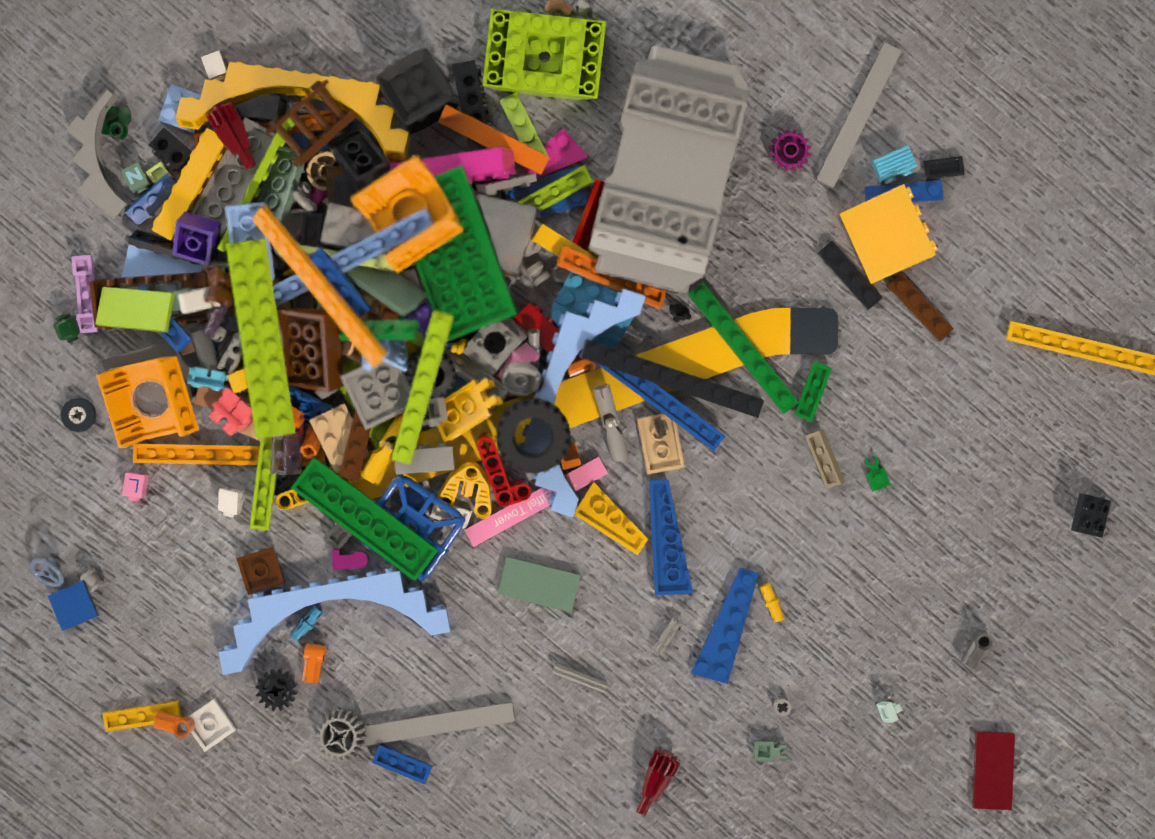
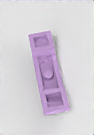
M92 255L71 256L78 304L76 318L80 333L98 332V327L94 326L89 281L96 279Z

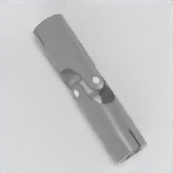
M610 384L596 386L593 388L603 427L607 429L606 439L612 461L620 462L626 460L629 456L623 433L619 428V418ZM612 413L615 417H608L605 420L604 414Z

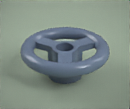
M34 558L30 562L32 574L43 584L59 587L64 583V574L60 569L61 565L55 559ZM37 563H41L43 565V568L41 570L36 569ZM43 576H46V577H48V578H51L53 581L48 580V579H46V578L43 577Z

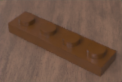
M900 273L887 285L890 291L938 342L943 340L954 329L903 273Z

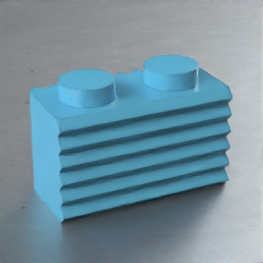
M909 145L870 162L879 184L885 182V184L896 181L895 177L901 174L903 177L914 173L913 169L917 167Z

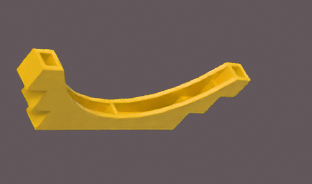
M229 62L224 82L217 79H205L200 100L195 97H181L175 117L180 127L200 129L209 122L206 117L207 114L219 103L225 105L228 102H232L235 106L260 95H269V93L306 96L312 90L310 88L311 85L318 80L322 82L327 79L329 83L323 89L339 108L346 112L350 110L355 112L357 115L355 118L372 133L388 159L406 161L411 141L408 131L400 128L394 129L396 113L388 105L380 106L382 91L380 85L375 82L366 83L355 79H340L336 76H321L317 73L306 74L297 70L286 71L277 67L266 68L262 65H246L243 62ZM318 94L312 97L313 99L322 100Z

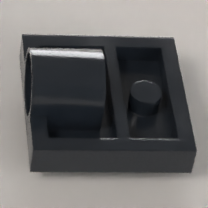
M1079 493L1071 531L1103 538L1111 500Z

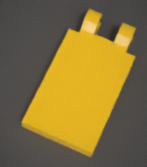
M488 378L480 383L478 380H473L444 399L448 420L440 421L441 425L438 426L444 442L449 443L493 415L492 408L503 404L501 396L497 398L495 395L490 398L487 396L486 391L496 386L493 379L488 381Z

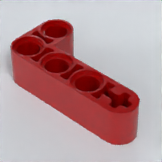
M488 432L481 433L477 439L478 450L497 503L505 507L529 499L532 494L530 482L526 479L509 482L493 435ZM484 440H487V442L489 443V451H487V448L483 443ZM494 457L497 459V462L489 464L487 460ZM496 475L503 476L501 481H495L493 478ZM521 486L528 488L524 493L519 492L518 489ZM506 492L509 494V497L503 499L500 497V494Z

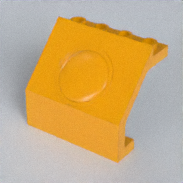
M417 155L351 198L352 203L367 217L376 233L427 208L435 224L419 235L387 250L386 262L396 272H399L463 231L456 211L427 164L423 163Z

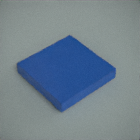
M85 581L48 595L62 631L99 616Z

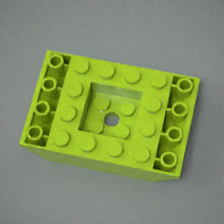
M491 9L483 86L508 93L517 92V94L572 100L598 99L606 21ZM548 53L550 60L548 62L540 61V54Z

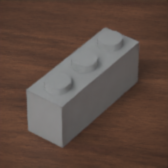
M438 443L437 447L430 448L429 444L418 445V449L414 451L411 464L395 461L396 474L455 470L453 446H449V443Z

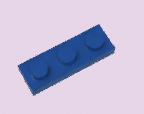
M166 173L127 207L124 212L139 226L164 204L172 193L173 185L177 182Z
M379 744L372 763L424 785L433 767L431 764L382 744Z

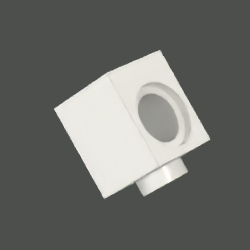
M216 51L201 57L208 78L224 82L228 67L223 54L220 51Z

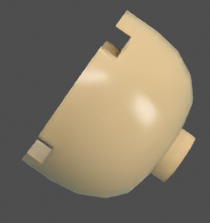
M318 152L307 162V178L319 190H327L325 167L339 166L331 152Z

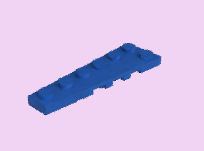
M649 480L655 596L693 594L669 480Z
M739 568L729 593L722 604V608L691 670V674L728 684L759 573Z

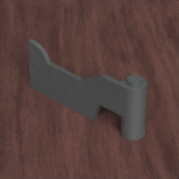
M208 328L189 334L193 338L192 343L195 352L181 355L167 341H162L101 361L106 372L112 368L150 359L177 356L183 378L187 381L190 367L207 368V376H211L212 369L223 371V369L217 368L220 361Z

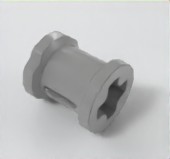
M95 568L90 569L80 577L81 581L84 580L90 587L91 593L106 583L95 573Z

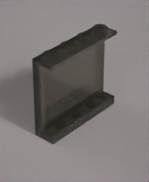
M473 190L503 275L521 279L523 274L521 268L536 218L541 215L539 209L530 203L523 205L513 199H507L506 201L496 195L485 196Z

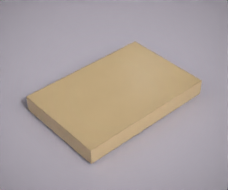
M663 413L637 418L647 475L685 468L677 423Z

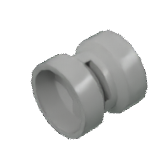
M541 261L536 262L525 271L528 276L534 278L533 283L536 287L551 277L548 271H544V265Z

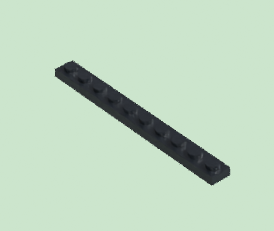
M585 339L579 357L759 418L764 403L763 399L588 339Z

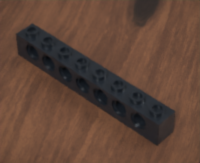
M475 60L452 64L461 111L471 117L481 116V122L492 127L491 121L487 122L486 114H489L487 102L483 103L482 95H485L483 83L479 84L478 79L479 76H482L480 65H476ZM468 78H472L475 81L470 87L464 85L465 80ZM469 98H478V103L476 105H469ZM466 137L469 152L489 149ZM475 181L476 184L485 183V182ZM497 190V197L493 200L488 199L485 193L477 192L482 215L493 216L505 213V208H508L506 196L502 197L501 190Z

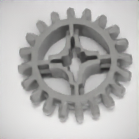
M345 709L339 712L334 710L332 714H326V718H322L320 720L321 724L316 727L319 732L315 736L320 737L316 743H321L322 745L319 750H325L324 756L327 757L330 754V760L337 758L338 762L343 761V759L347 762L350 758L354 759L357 757V754L362 752L361 747L366 745L363 740L367 739V736L362 733L367 728H361L360 726L363 724V721L358 722V715L352 717V711L345 713ZM338 721L347 724L349 727H344L341 723H338ZM329 729L332 733L331 739L329 738ZM347 732L342 738L336 740L339 734ZM352 732H353V736H354L353 745L351 744V743H352V740H351V733H352ZM333 744H338L344 750L338 749Z

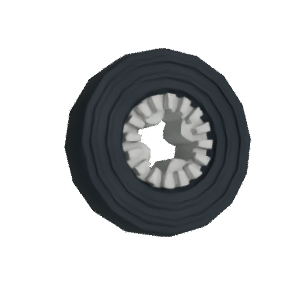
M74 398L66 402L62 407L61 421L70 431L83 432L91 428L95 423L96 410L88 400ZM77 410L83 412L81 420L74 417L77 414Z

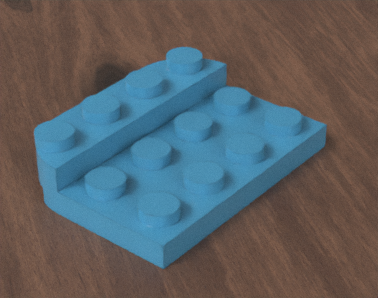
M570 272L552 305V319L558 325L561 314L565 315L566 311L589 318V314H586L589 303H594V300L617 307L618 303H615V298L618 291ZM634 317L612 325L595 336L591 341L611 348L615 347L621 341Z

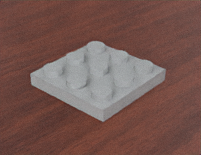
M381 361L378 366L373 367L370 371L363 369L361 366L340 376L365 430L405 411L411 387L403 370Z

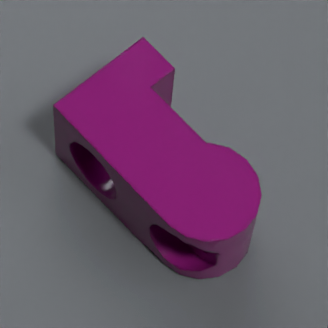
M341 549L332 550L333 570L362 568L369 562L368 554L362 550L354 554H341Z

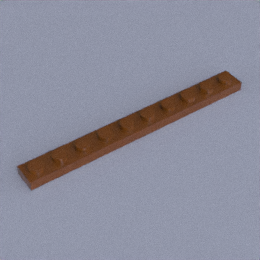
M381 302L377 320H398L399 314ZM356 410L354 411L339 477L358 481L371 428L365 430Z

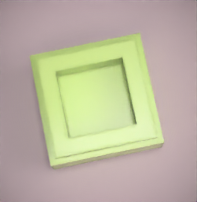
M162 161L146 171L154 184L166 173L174 178Z

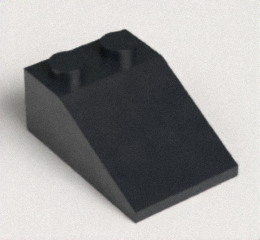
M361 126L327 143L345 177L357 194L391 172L389 161Z

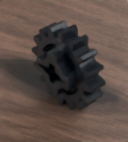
M271 669L270 675L265 672L263 674L264 678L258 679L261 685L255 687L260 690L256 694V696H261L262 698L259 703L265 702V708L272 706V711H275L277 707L282 711L284 705L288 708L290 706L289 701L294 702L296 699L293 695L298 694V691L294 690L298 683L292 682L295 677L289 678V671L283 674L282 669H278L277 673L274 669ZM280 678L285 680L287 683L280 681ZM270 679V686L265 689V684ZM274 687L282 689L279 693L271 691ZM289 691L288 697L284 700V693Z

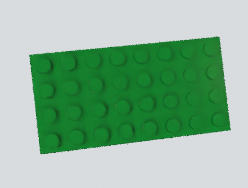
M463 165L434 176L456 211L463 231L415 261L432 310L453 315L446 342L517 315L510 291Z

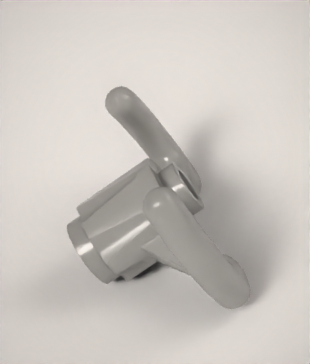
M303 168L302 175L307 181H299L296 191L293 192L294 199L291 207L300 204L306 211L316 213L317 205L310 198L311 188L314 186L309 182L306 169Z

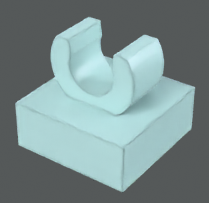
M882 701L876 704L883 722L893 723L899 720L897 713L903 711L900 703L892 704V702Z

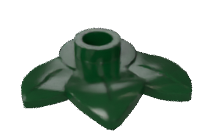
M127 105L121 107L120 110L111 106L103 123L102 134L111 135L115 140H123L127 137V126L131 122V111Z

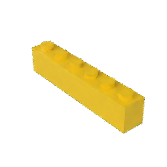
M206 128L205 132L200 135L199 143L196 149L191 152L189 162L183 167L178 182L172 187L170 197L164 202L160 215L153 222L152 231L173 242L176 221L184 212L191 213L227 150L214 131Z

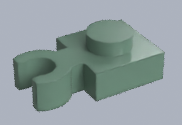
M754 740V761H774V756L782 760L787 759V755H781L780 750L783 748L788 749V746L786 744H779L777 747H774V741Z

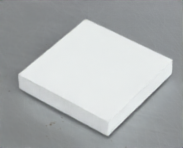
M216 698L188 716L195 721V728L191 733L204 752L237 730Z

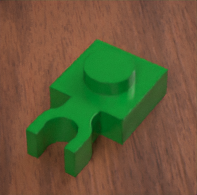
M873 456L875 460L873 465L869 464L868 459L864 460L866 466L871 471L865 474L872 492L891 486L885 467L878 468L879 460L877 456Z

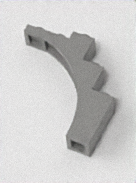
M106 90L98 96V102L95 106L87 110L85 118L77 115L69 121V127L66 131L83 144V147H79L75 151V157L72 161L90 174L89 177L86 176L82 180L79 191L114 219L121 220L125 214L124 210L131 204L120 195L110 181L101 153V133L104 119L108 110L118 98L116 94Z

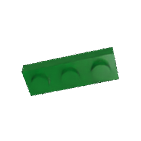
M813 362L799 398V403L793 414L794 416L810 422L813 421L830 376L831 367Z

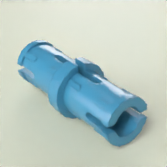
M314 605L310 612L300 619V623L290 636L295 641L300 642L303 636L313 629V625L324 612Z

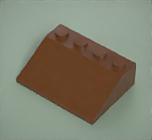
M278 309L279 329L288 385L328 393L343 387L344 385L340 378L343 375L341 341L339 338L340 326L327 310Z

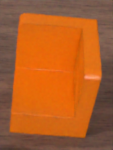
M576 443L570 444L566 456L561 460L563 470L582 465Z

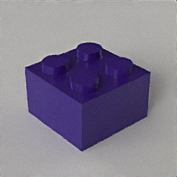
M184 212L176 221L172 255L209 266L218 255V249L216 248L219 245L222 223Z

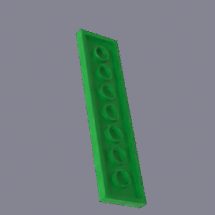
M316 457L311 460L291 487L292 490L414 581H416L439 550L343 477H339V474Z

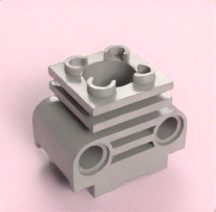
M507 318L481 328L467 344L468 346L464 349L463 354L486 373L494 377L504 366L512 352L522 346L528 338V333L511 318ZM494 333H500L506 338V347L498 354L489 353L485 346L487 338Z

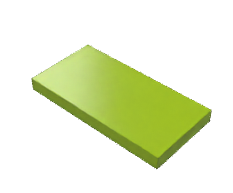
M102 287L95 324L105 327L168 332L175 295L167 292Z

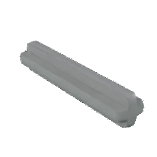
M558 663L554 665V674L602 693L606 691L607 682Z

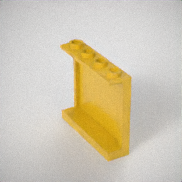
M904 184L840 213L871 284L936 255L934 251L937 250L933 239L929 241L927 236L929 229L926 223H921L919 216L922 215L917 204L913 205L911 198L914 197L910 187L906 188Z

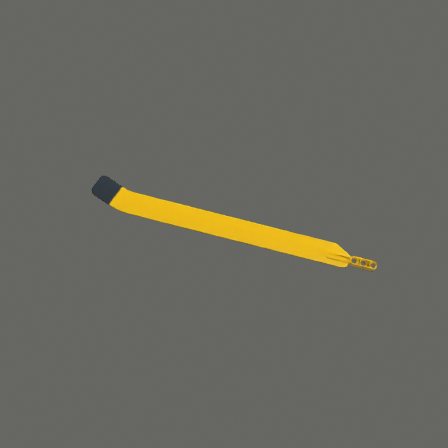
M771 308L733 319L763 358L782 354L828 355L837 350L838 315L835 310L830 308ZM714 327L635 355L702 379H707L743 366ZM601 367L562 381L557 390L554 405L566 416L571 428L600 417L593 388L596 386L610 384L617 411L646 400ZM657 384L659 387H661V388H662L663 390H665L667 393H668V392H671V391H674L673 389H670V388H667V387H664V386H661V385ZM532 392L530 395L520 396L504 402L496 410L492 408L493 415L450 441L449 446H453L455 468L467 462L482 460L477 445L478 436L481 433L488 432L493 435L496 442L497 425L504 411L515 402L526 398L534 399L535 393ZM531 418L523 420L515 430V441L518 446L519 443H524L525 436L522 435L525 424H530ZM437 426L419 433L415 449H418V445L429 444L430 448L437 447L438 443L447 442H444ZM484 440L483 443L485 444L487 451H489V443L487 442V440ZM375 449L368 451L370 456L364 458L361 471ZM390 454L387 464L375 483L369 482L362 476H359L358 481L348 478L344 479L369 498L375 499L383 495L391 481L399 474H396L395 461L391 460L392 454ZM451 470L403 475L419 483ZM294 490L281 493L276 498V505L281 510H288L308 502L301 499ZM283 496L289 497V506H284L281 503Z

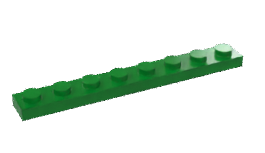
M703 282L687 294L782 414H785L799 403Z

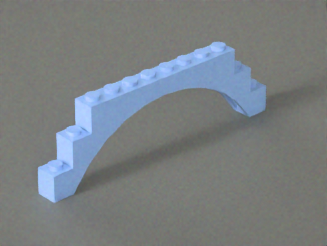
M622 289V292H617L615 303H618L617 307L594 300V303H589L586 314H589V318L566 311L565 315L561 314L558 323L561 329L559 333L555 332L552 341L555 347L553 352L549 351L546 360L549 366L547 370L543 369L541 375L543 384L541 389L538 388L534 398L550 401L554 405L557 390L563 376L576 355L583 348L585 339L592 340L612 325L640 315L646 296ZM531 418L530 424H525L522 435L525 436L524 443H519L518 447L529 454L543 452L550 445L552 439L549 425L542 419ZM560 464L545 473L533 474L532 479L535 480L536 486L556 492L555 494L552 493L548 504L551 505V511L573 517L579 497L564 476Z
M396 567L387 568L384 573L379 574L377 570L366 572V576L359 577L358 574L347 576V580L340 581V578L329 579V583L321 584V581L309 583L310 587L302 588V585L290 587L291 590L283 591V588L272 590V594L265 595L264 592L255 593L252 598L248 599L252 621H250V618L238 620V624L233 626L237 647H235V644L224 646V650L219 652L222 673L225 675L241 672L246 669L258 644L274 626L288 615L312 604L326 600L347 598L373 601L392 607L412 618L430 635L447 633L452 630L448 608L437 605L431 607L429 611L425 589L414 586L408 588L406 592L402 571L396 570Z

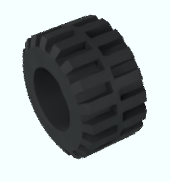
M421 347L417 348V353L414 351L411 353V359L408 358V370L405 375L410 387H412L421 356ZM443 350L439 364L441 371L435 378L430 399H432V396L439 398L441 393L447 394L446 390H451L453 387L452 382L455 383L456 381L454 376L456 375L455 366L445 350Z

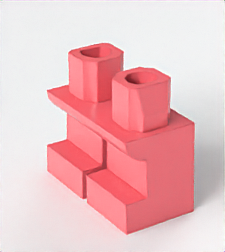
M226 388L222 393L223 396L212 405L214 409L209 417L217 424L224 417L229 420L222 429L232 436L239 429L243 431L251 423L253 416L251 407L238 395L234 394L233 390Z

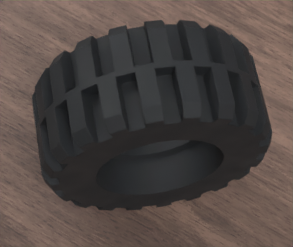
M526 398L515 402L504 411L496 429L497 449L501 453L502 459L509 463L513 469L520 470L521 473H545L559 465V462L564 459L567 450H569L571 434L567 418L550 401L541 400L540 398ZM527 418L542 419L551 429V443L541 453H526L518 447L515 441L517 426Z

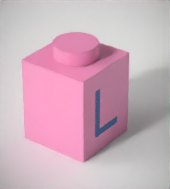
M126 472L122 496H128L127 500L139 501L140 498H146L149 475Z

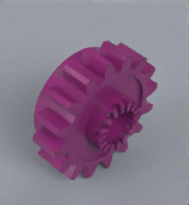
M785 130L784 135L778 133L779 139L773 138L772 140L775 145L769 146V149L773 150L769 157L775 158L772 164L778 163L777 169L779 170L781 167H784V172L791 168L793 173L796 171V167L801 170L803 168L802 163L807 164L809 162L806 157L811 156V153L808 152L811 149V145H807L809 139H803V133L798 135L796 130H793L792 133ZM786 147L793 148L795 154L788 155L785 150Z

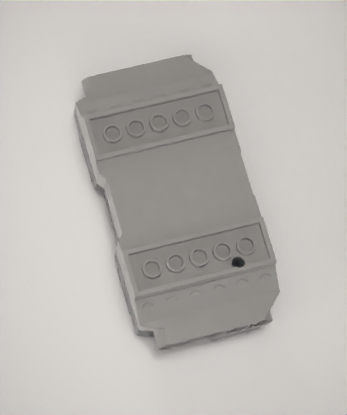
M658 46L651 47L648 60L636 61L620 123L619 133L622 139L614 171L605 182L589 247V252L598 257L595 268L596 272L676 294H688L689 287L703 278L750 90L742 77V68Z

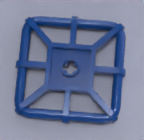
M399 474L391 481L376 503L405 525L413 524L417 534L439 549L425 570L416 579L421 582L431 575L442 557L447 555L449 552L448 548L464 525L465 517L458 510L437 497L434 491L430 492L410 477ZM405 484L427 498L420 511L409 504ZM397 486H399L403 506L395 514L385 504ZM434 503L454 518L434 521L424 513L429 505ZM455 524L442 545L429 537L434 528Z

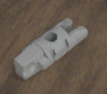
M235 333L217 368L222 369L228 357L234 359L233 365L229 368V374L235 372L243 356L240 334ZM233 347H240V351L234 352Z

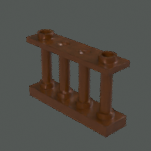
M327 79L322 82L316 81L310 86L312 90L280 119L276 117L268 124L270 128L266 133L271 134L277 131L295 152L296 158L292 163L296 168L303 166L357 116L353 110L348 112L342 111L323 89L329 83ZM316 94L322 98L336 115L337 121L333 125L328 123L309 101ZM302 106L309 111L323 128L322 131L324 133L319 137L315 136L296 114ZM289 118L309 140L310 146L306 149H301L282 126Z

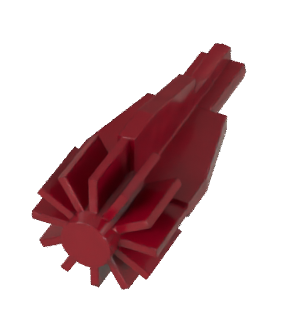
M228 102L225 105L222 103L215 105L206 117L218 139L233 155L238 154L246 170L254 168L257 164L248 150V147L251 145L247 131L233 103Z
M660 749L654 750L642 787L641 795L643 797L637 807L636 812L638 814L646 816L652 801L658 800L667 788L672 776H675L680 760L668 750L661 751Z

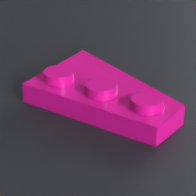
M563 128L544 145L550 160L541 175L523 165L520 167L525 173H535L536 179L589 157Z

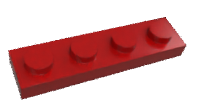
M598 179L595 180L572 241L588 252L605 182Z

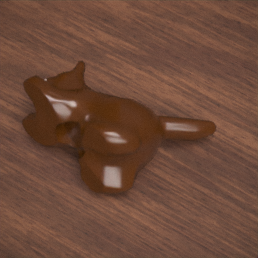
M214 265L212 269L205 268L210 295L204 301L212 306H220L224 303L227 307H230L233 303L229 292V287L232 286L230 272L223 273V269L219 265Z

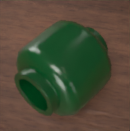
M67 313L55 318L56 321L53 327L59 340H67L70 343L79 339L78 335L81 333L75 315Z

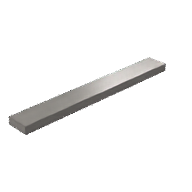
M887 43L883 44L816 181L832 189L834 188L902 52L901 50Z
M512 702L364 725L361 728H367L362 733L367 736V739L363 740L366 743L365 746L514 722L515 717Z

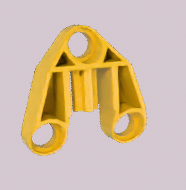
M467 462L455 468V470H451L437 497L440 499L448 498L451 501L449 505L453 507L460 481H463L461 495H464V497H472L474 485L478 484L474 513L478 518H488L492 511V494L486 472L475 462ZM474 468L477 472H468L467 469ZM484 505L488 507V511L482 513L478 510V507Z

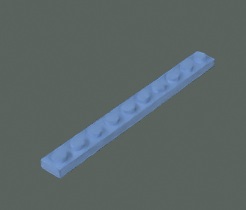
M427 208L330 258L344 273L419 235L435 223ZM297 274L274 285L273 291L276 306L308 291L309 288Z

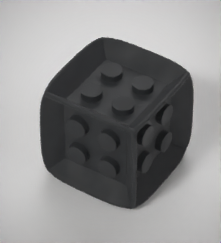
M427 48L409 54L383 70L376 77L377 83L380 85L405 130L409 132V135L417 133L439 121L446 104L454 108L459 106L458 100L453 96L446 78Z

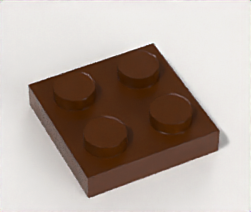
M274 546L236 558L248 595L286 583Z

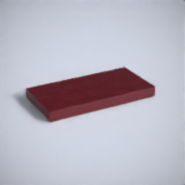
M975 731L973 809L1012 810L1015 733Z

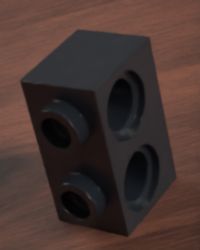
M164 127L149 144L153 148L151 152L157 158L161 159L163 157L168 161L166 165L174 172L176 170L181 172L190 160L192 151ZM163 141L168 142V147L165 150L160 148ZM182 153V160L176 163L175 156Z

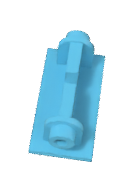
M190 367L187 383L191 384V386L197 388L203 386L211 387L214 391H222L227 388L229 374H225V371L212 369L211 376H207V368Z

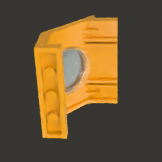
M177 356L159 357L112 368L109 371L96 375L119 448H125L146 439L178 433L179 436H185L199 430Z

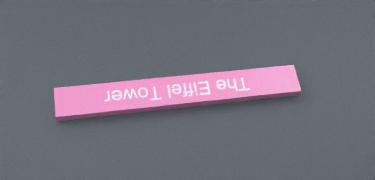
M597 457L564 476L573 490L577 491L608 474L600 458ZM542 487L533 492L529 499L507 506L465 529L473 547L549 506L551 494L556 492Z

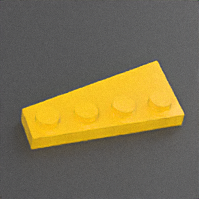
M593 482L576 508L574 515L638 555L648 538Z

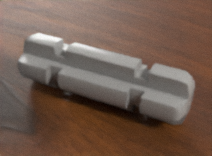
M671 619L669 627L665 628L658 639L659 642H656L653 647L657 653L662 654L664 652L665 646L671 641L675 630H678L681 623L676 619Z

